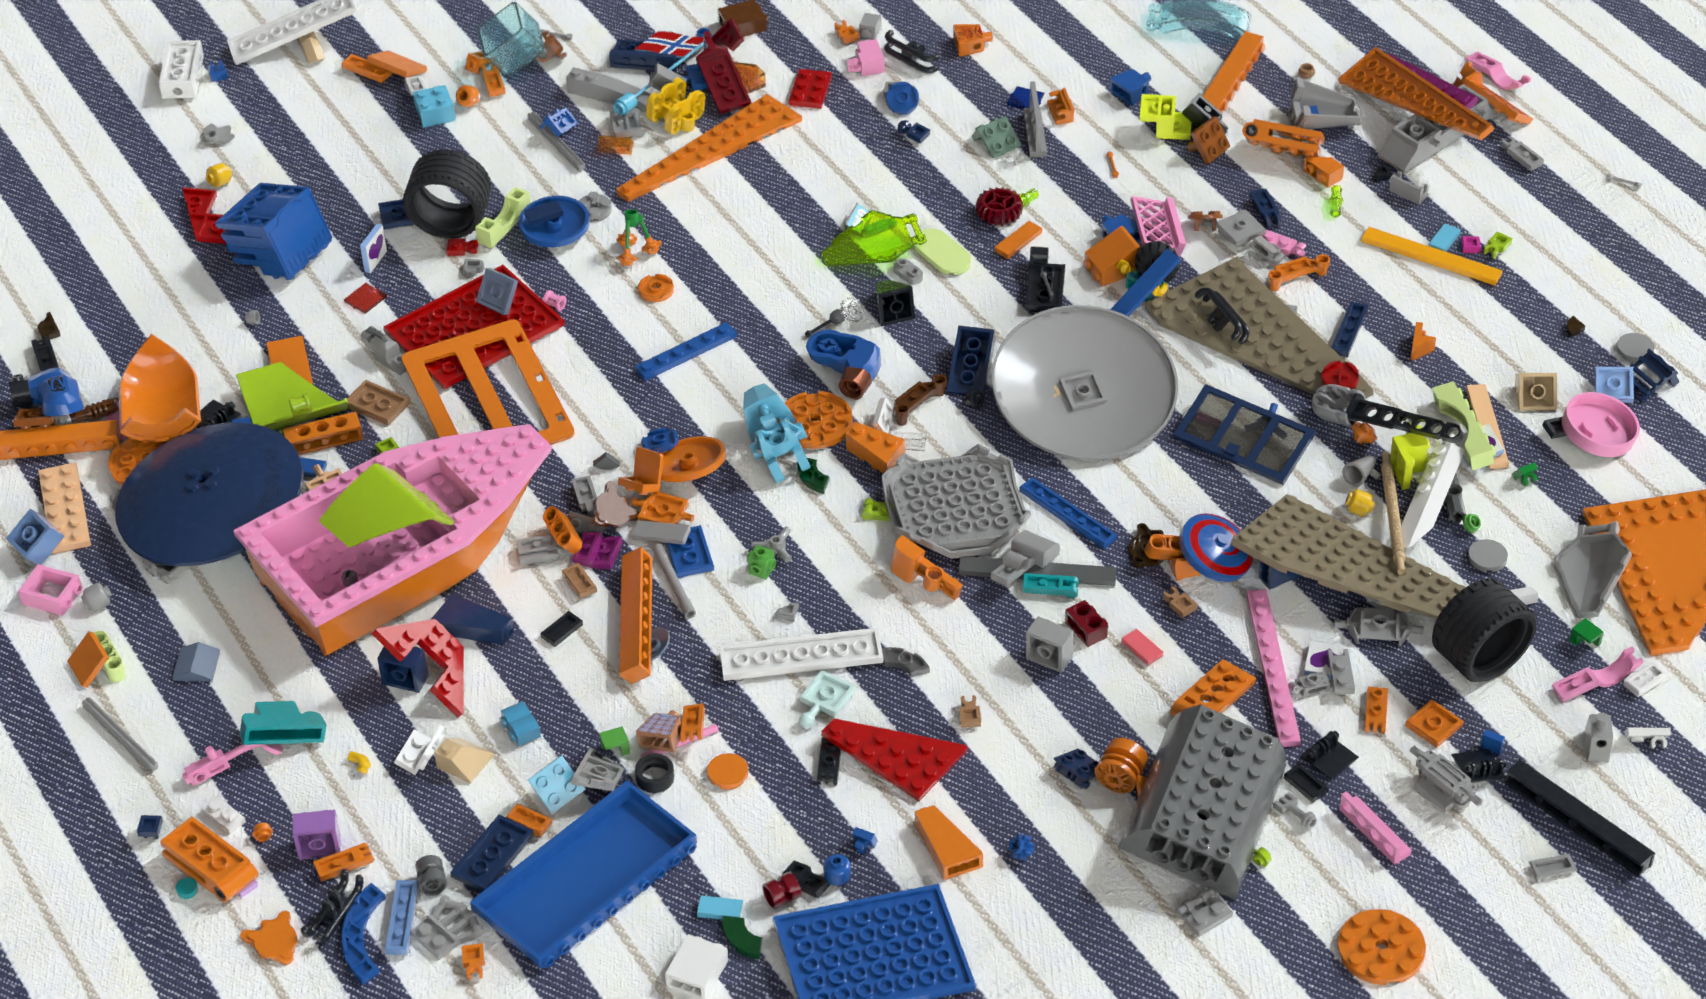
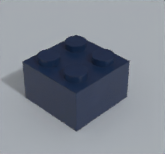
M385 647L382 648L377 657L382 685L420 693L429 676L424 649L413 647L401 662Z

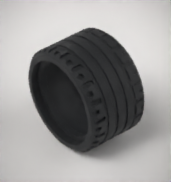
M449 149L427 152V154L422 155L415 162L402 200L404 211L416 227L430 235L445 239L465 237L476 230L475 227L482 221L492 190L491 179L485 168L477 160L465 153ZM443 185L453 188L463 194L470 202L463 204L446 202L430 193L425 186Z
M1484 579L1468 585L1446 604L1434 624L1432 643L1434 648L1467 680L1471 682L1489 681L1506 672L1523 656L1535 636L1537 618L1535 613L1501 581L1497 579Z

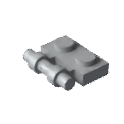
M1212 888L1200 891L1196 897L1191 900H1185L1181 903V906L1176 908L1179 916L1187 913L1188 917L1185 918V924L1198 937L1230 919L1233 915V911L1220 898L1213 902L1210 900L1211 897L1215 896ZM1202 904L1204 907L1197 911L1195 907Z

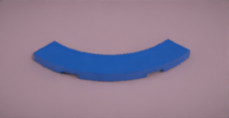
M372 883L364 888L355 898L354 904L345 916L341 933L342 949L346 963L351 973L362 985H365L380 973L379 968L369 958L364 946V933L367 922L374 910L386 899L385 893Z

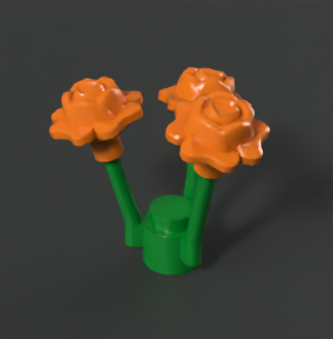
M635 209L624 212L625 230L623 234H618L616 239L624 247V253L616 257L623 266H632L634 261L638 260V258L631 254V248L629 247L635 245L637 237L631 234L630 227L638 226L639 222L646 241L642 247V252H647L650 255L656 254L662 245L660 240H653L649 236L643 221V215H639L638 210Z

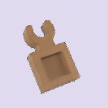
M1172 586L1171 594H1168L1166 591L1163 592V599L1166 602H1170L1169 607L1181 618L1197 610L1198 604L1186 593L1179 595L1177 588Z
M972 695V701L970 702L966 701L964 696H961L962 707H959L961 728L981 727L980 706H976V696Z

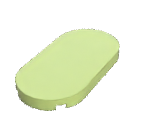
M925 229L915 235L914 249L940 272L947 275L949 273L960 275L969 270L971 264L970 254L945 232L938 229Z

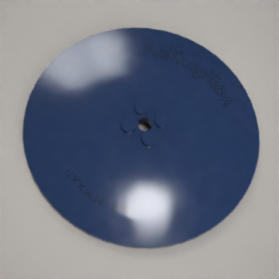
M221 423L191 430L185 435H179L156 448L126 478L117 497L115 507L118 531L124 542L136 554L163 565L197 566L230 558L246 551L245 547L235 537L233 530L300 496L303 485L302 462L298 452L288 439L264 426L250 423Z

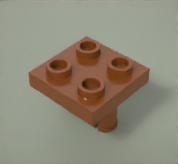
M1217 116L1211 117L1193 131L1191 136L1194 141H1190L1187 144L1190 152L1199 151L1205 164L1212 162L1231 147Z

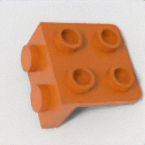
M637 447L633 476L618 477V485L624 486L625 490L637 491V494L649 495V492H660L663 454L643 447Z

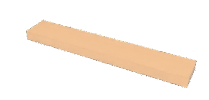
M1486 384L1467 385L1466 391L1471 408L1475 413L1476 421H1479L1481 426L1486 424L1491 426L1505 452L1494 457V464L1489 465V469L1508 468V457Z

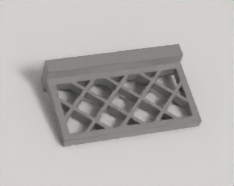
M1030 81V106L1023 110L1030 157H1047L1035 81Z

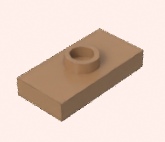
M579 563L561 570L562 576L579 599L597 592L596 585Z

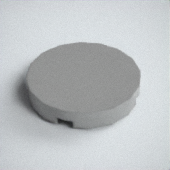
M1640 333L1624 334L1617 341L1618 354L1620 353L1623 359L1630 362H1637L1640 356L1643 357L1649 348L1654 352L1652 340Z
M1478 540L1469 548V562L1480 571L1487 572V570H1492V572H1497L1506 565L1508 552L1501 543L1495 540Z

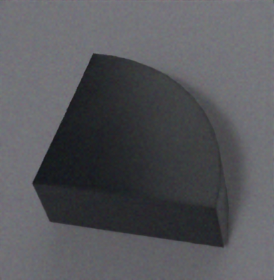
M1386 164L1380 165L1374 175L1375 182L1391 179L1392 173Z

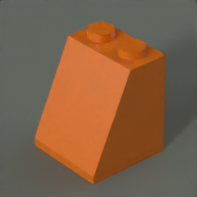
M1120 226L1085 251L1084 268L1091 273L1093 279L1101 287L1125 279L1127 275L1122 274L1121 269L1116 267L1120 260H1125L1130 264L1129 266L1135 268L1134 260L1140 246L1125 227Z

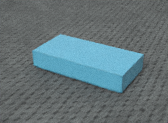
M1444 224L1430 241L1429 246L1447 252L1460 235L1461 229Z
M701 896L697 917L723 920V916L741 917L743 900Z

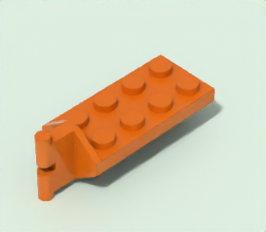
M1467 60L1459 73L1463 76L1462 79L1457 77L1453 85L1459 87L1464 84L1488 99V105L1491 104L1494 106L1493 109L1495 111L1506 114V118L1512 122L1516 121L1521 125L1532 122V117L1484 86L1482 73L1471 67L1473 63Z

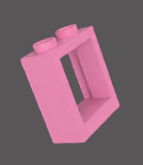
M38 564L18 590L22 605L63 616L70 609L76 597L81 594L83 588L79 575ZM47 581L66 586L58 598L39 593Z

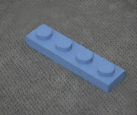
M396 880L385 946L386 955H408L419 887L418 880Z

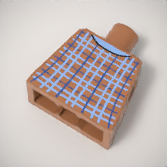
M671 710L668 714H652L636 730L639 747L675 752L681 739L682 723L679 713Z

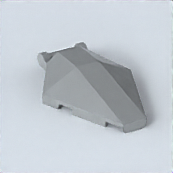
M1618 521L1595 526L1579 525L1577 537L1554 558L1556 567L1579 619L1598 617L1632 557L1631 551L1618 536L1620 531Z

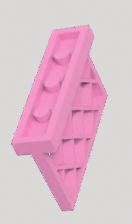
M1132 196L1130 201L1142 246L1152 242L1147 241V237L1153 241L1165 240L1170 243L1169 245L1175 249L1178 257H1180L1186 242L1174 199L1166 197L1165 201ZM1145 225V226H1147V227H1148L1149 229H1151V230L1149 231V230H1147L1146 228H1144L1143 226Z

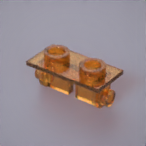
M598 135V152L632 155V147H634L632 137Z

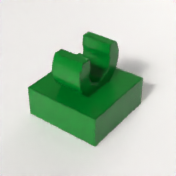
M1534 462L1517 469L1512 473L1514 480L1521 478L1522 485L1526 486L1529 484L1527 477H1529L1532 483L1537 481V476L1533 472L1538 470V466Z

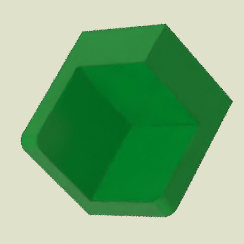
M1585 618L1572 627L1569 642L1576 646L1585 640L1589 644L1594 643L1596 646H1599L1602 643L1604 631Z

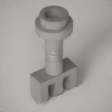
M1290 792L1285 794V797L1279 798V801L1273 802V807L1282 815L1290 811L1301 819L1300 823L1303 827L1312 828L1317 822L1315 814L1311 811L1305 813L1296 806L1298 798Z

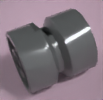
M427 855L418 859L415 868L420 892L430 896L442 893L447 887L442 859L436 855Z

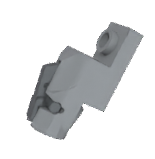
M369 326V328L361 333V341L365 343L366 347L374 351L375 360L398 375L406 372L402 363L403 354L400 353L398 343L373 326Z

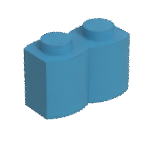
M523 701L500 710V724L503 729L507 728L511 742L515 741L518 746H521L541 737L540 727Z

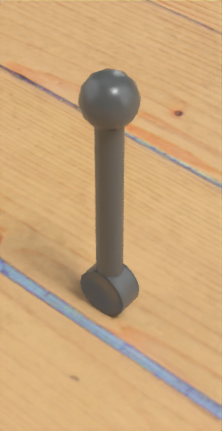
M1042 271L1040 277L1043 278L1049 298L1052 299L1054 294L1046 278L1047 273Z

